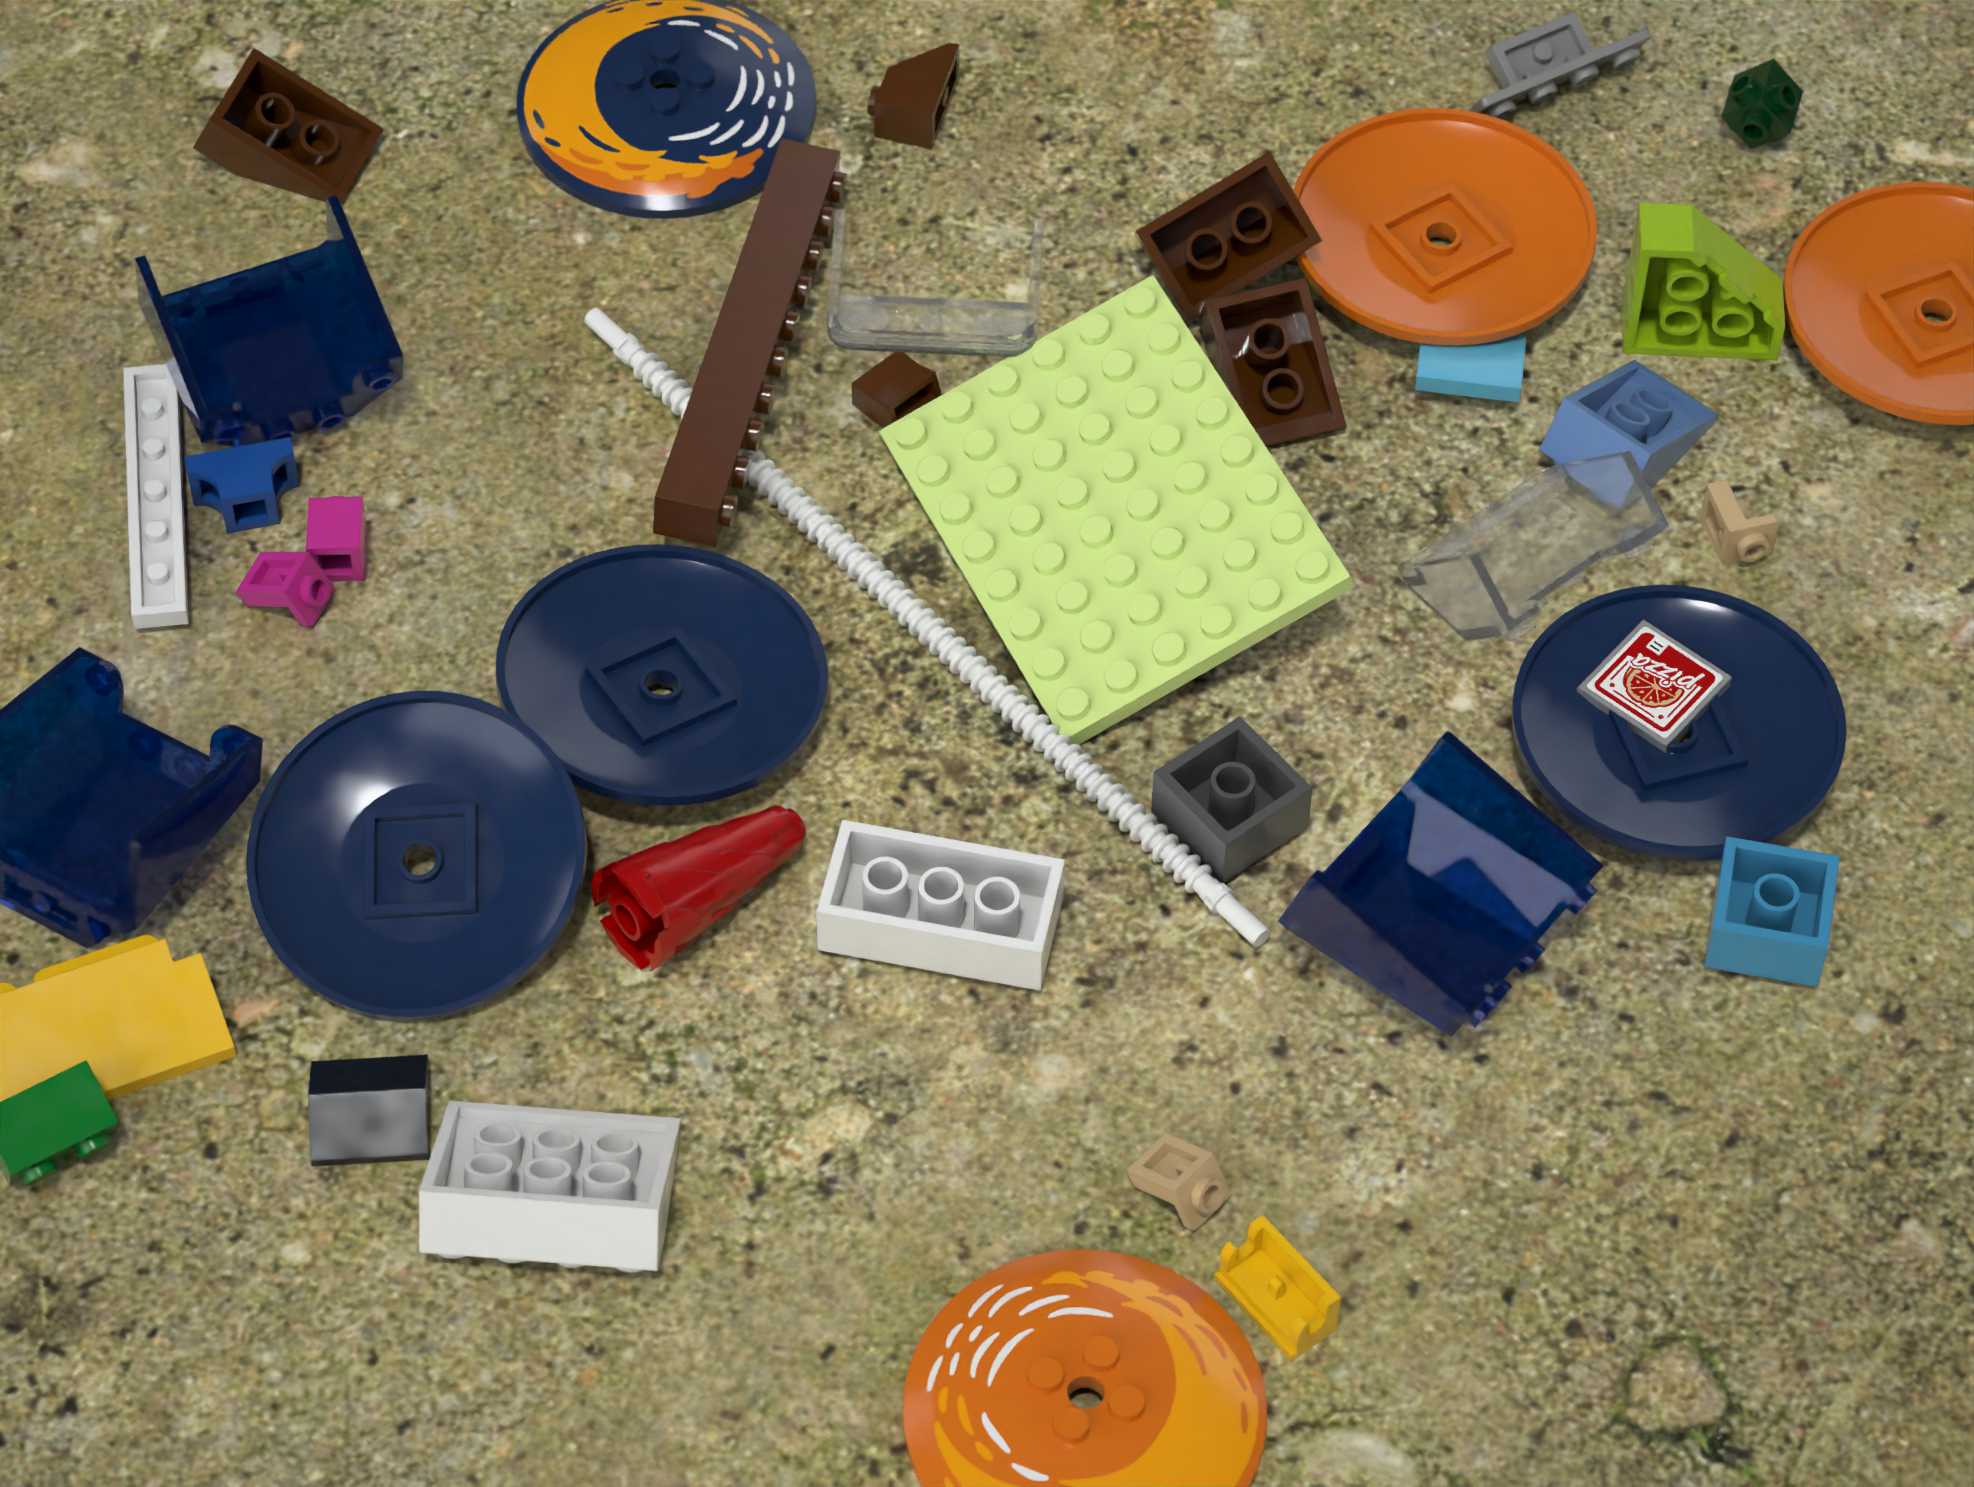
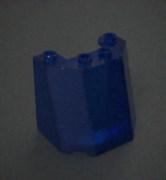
M337 195L326 198L327 240L318 247L162 296L146 256L143 255L135 258L140 308L201 443L234 447L288 437L293 440L297 434L315 428L321 431L330 430L340 426L347 418L357 414L403 378V353Z
M79 647L0 709V903L88 948L99 944L106 937L119 932L124 935L135 931L142 925L260 782L263 738L239 726L225 724L212 734L210 755H207L123 713L124 685L119 670L111 662Z
M1446 731L1400 791L1323 873L1320 870H1316L1311 875L1278 922L1313 947L1452 1037L1466 1021L1476 1028L1513 987L1505 980L1507 975L1514 968L1524 975L1546 949L1538 943L1539 939L1566 909L1576 916L1598 891L1590 884V881L1604 865L1456 736Z

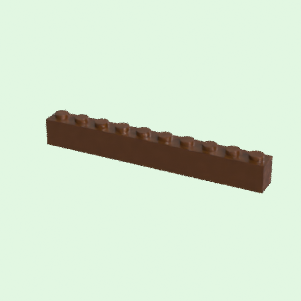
M781 138L655 494L654 534L716 547L722 527L731 528L738 505V496L734 495L736 488L745 489L749 476L751 458L746 457L748 450L757 452L763 432V421L759 420L761 413L769 415L771 412L776 391V384L772 383L773 377L782 378L787 362L788 347H784L785 341H795L800 321V312L796 311L797 306L806 307L811 291L812 276H808L809 270L815 272L819 270L824 242L820 241L821 236L830 237L834 223L835 207H831L832 202L841 203L843 199L847 174L839 172L841 153L839 150Z

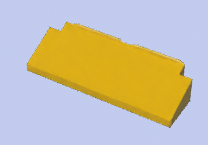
M142 935L41 969L35 974L31 984L15 988L10 983H0V1102L87 1060L107 1100H111L236 1057L235 1047L202 954L198 953L173 962L165 939L158 941L154 936Z

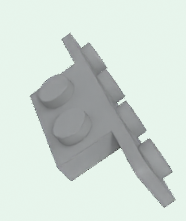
M1575 12L1564 15L1492 45L1485 52L1503 89L1484 96L1469 111L1501 119L1515 111V104L1520 101L1529 99L1531 104L1539 103L1557 93L1558 89L1556 86L1570 81L1572 86L1576 87L1600 74L1598 69L1603 66L1612 64L1614 69H1619L1634 62L1641 56L1639 49L1651 36L1648 30L1644 29L1594 50Z

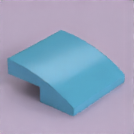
M1526 331L1505 339L1482 344L1447 346L1420 343L1415 390L1519 403L1524 368Z

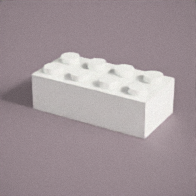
M842 820L816 911L817 948L820 951L1041 991L1064 897L1065 859Z

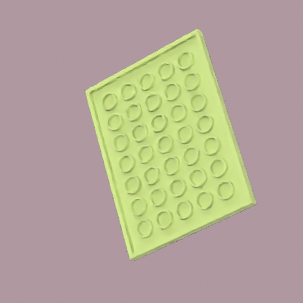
M1154 275L879 431L885 445L1046 715L1049 716L1052 724L1060 727L1059 735L1067 734L1070 736L1071 744L1079 745L1355 587L1350 574Z

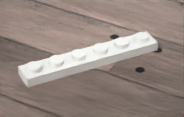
M176 363L123 368L130 597L134 629L189 624L180 396Z

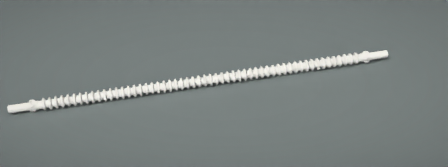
M600 308L591 309L585 316V324L613 349L612 352L617 359L621 360L625 365L633 367L634 377L638 380H643L644 387L652 389L654 396L662 397L663 404L671 406L672 412L675 415H681L682 420L693 388H688L687 381L679 379L676 371L669 370L668 364L660 361L658 354L654 352L647 353L636 336L624 332ZM748 450L746 457L751 458L748 481L751 486L758 487L760 495L768 496L770 504L778 505V510L781 514H788L789 522L793 524L798 523L799 531L808 533L807 536L810 541L818 542L819 550L823 552L828 551L827 555L830 560H838V567L842 570H848L849 578L858 579L857 583L860 588H868V595L872 598H878L879 606L883 608L888 607L889 615L898 617V622L901 626H909V633L913 636H919L920 644L924 646L929 645L930 653L939 655V660L942 664H950V672L960 674L962 683H971V691L975 694L981 693L982 702L991 703L993 712H1002V720L1006 723L1012 722L1013 731L1017 733L1023 732L1022 737L1024 741L1034 742V750L1044 752V759L1046 761H1055L1054 767L1056 771H1066V780L1069 782L1076 781V789L1078 791H1087L1086 797L1089 801H1098L1097 807L1099 811H1109V820L1112 822L1119 821V829L1121 831H1130L1131 841H1141L1140 847L1142 851H1152L1151 857L1154 862L1163 861V870L1167 873L1174 872L1173 878L1175 882H1185L1184 888L1186 892H1196L1209 907V911L1215 915L1220 914L1254 947H1259L1268 939L1271 931L1235 898L1236 895L1233 889L1211 876V866L1207 864L1200 866L1201 859L1199 855H1189L1190 848L1188 845H1178L1179 838L1175 834L1167 835L1168 828L1165 824L1156 825V815L1146 814L1145 805L1141 803L1135 804V796L1133 794H1124L1125 789L1122 784H1113L1114 778L1111 774H1102V765L1098 763L1092 764L1091 755L1087 753L1081 754V746L1071 744L1069 735H1059L1060 727L1056 724L1049 725L1050 719L1048 715H1039L1037 705H1028L1029 700L1026 695H1018L1017 687L1007 685L1008 680L1005 676H997L996 667L992 665L986 666L987 660L985 657L976 656L977 652L974 647H966L965 638L961 636L956 637L954 628L945 627L944 619L940 617L935 618L934 610L925 608V603L922 599H915L914 591L905 589L903 581L899 579L894 580L895 576L892 571H884V564L880 561H874L873 553L869 551L864 552L863 544L854 542L852 534L844 533L843 525L839 523L834 524L833 516L829 514L824 515L823 507L814 505V499L810 496H805L803 488L795 487L793 479L785 478L783 470L775 469V464L772 460H765L764 452Z

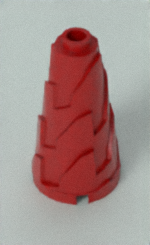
M774 805L760 812L731 819L719 825H708L672 842H662L618 861H613L595 872L592 878L591 891L594 907L607 901L611 914L601 919L600 922L610 940L629 962L641 970L651 965L650 971H653L672 960L675 955L692 944L704 930L736 908L742 902V897L764 883L771 872L796 855L803 848V838L806 836L805 825L801 817L794 810Z

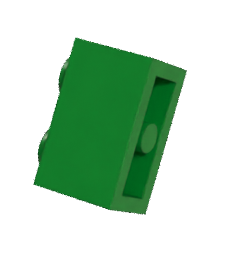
M87 1060L0 1102V1169L8 1185L23 1179L26 1186L33 1185L58 1171L56 1162L74 1153H77L79 1159L82 1160L97 1154L112 1144L109 1136L116 1133L119 1122Z

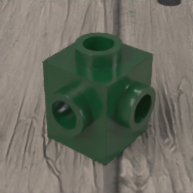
M1772 59L1734 75L1732 84L1728 89V96L1721 117L1730 130L1735 132L1750 149L1770 141L1777 142L1791 133L1803 90L1779 63Z

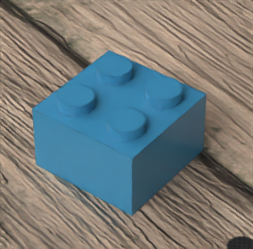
M1726 836L1717 873L1704 967L1818 987L1829 946L1840 856Z

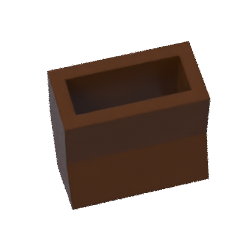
M900 349L852 382V405L874 423L884 428L942 395L936 372L918 364Z

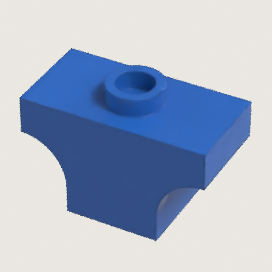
M290 437L250 445H238L228 449L184 457L194 506H206L217 510L224 519L227 534L280 524L277 510L280 498L289 490L299 487Z

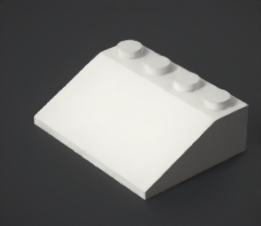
M449 1101L419 1189V1252L439 1254L450 1259L472 1256L497 1258L506 1263H520L523 1261L550 1262L567 1268L588 1265L614 1267L623 1272L657 1271L666 1234L681 1118Z

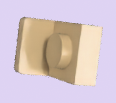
M1727 479L1707 483L1700 519L1722 565L1741 561L1753 562L1772 554L1779 528V521L1776 515L1769 514L1749 519L1744 501L1741 498H1735Z
M1166 1132L1127 1169L1134 1187L1174 1204L1183 1226L1192 1231H1196L1230 1197L1229 1187L1215 1154Z

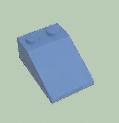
M1634 359L1564 397L1539 450L1551 457L1554 464L1562 471L1578 475L1595 486L1597 492L1603 498L1626 506L1648 493L1715 424L1719 414Z

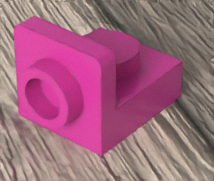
M260 552L236 590V593L246 606L288 607L301 626L312 627L333 595L335 588L310 552Z

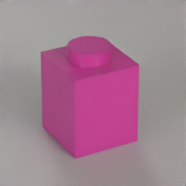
M332 496L329 498H309L306 552H310L331 582L365 581L368 529L363 497Z

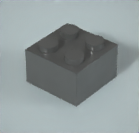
M1239 716L1154 771L1151 811L1173 834L1178 836L1183 844L1189 846L1193 854L1200 856L1201 862L1204 865L1211 866L1212 873L1224 883L1308 827L1313 788Z

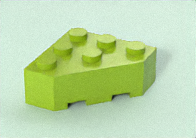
M1639 202L1621 302L1622 354L1778 360L1785 330L1782 279L1693 205Z

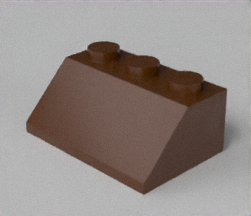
M1270 151L1135 232V236L1188 321L1200 314L1205 301L1238 292L1322 241Z

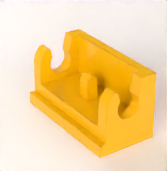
M1261 1215L1250 1223L1246 1233L1247 1239L1241 1247L1237 1249L1231 1241L1227 1242L1220 1254L1219 1271L1214 1274V1281L1287 1359L1293 1362L1337 1330L1341 1296L1281 1233Z

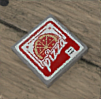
M1643 619L1578 686L1577 692L1607 715L1612 710L1627 720L1631 731L1666 753L1671 742L1678 743L1688 733L1690 722L1693 719L1697 721L1708 710L1709 704L1715 696L1718 695L1720 697L1730 687L1732 677Z

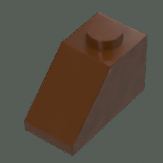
M947 43L887 68L881 86L874 85L872 87L868 100L867 113L870 116H874L875 138L927 149L933 148L959 81V44Z

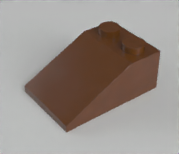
M253 48L200 134L193 149L235 175L339 206L384 128Z
M1306 278L1205 301L1198 318L1210 362L1266 448L1346 429L1345 417Z

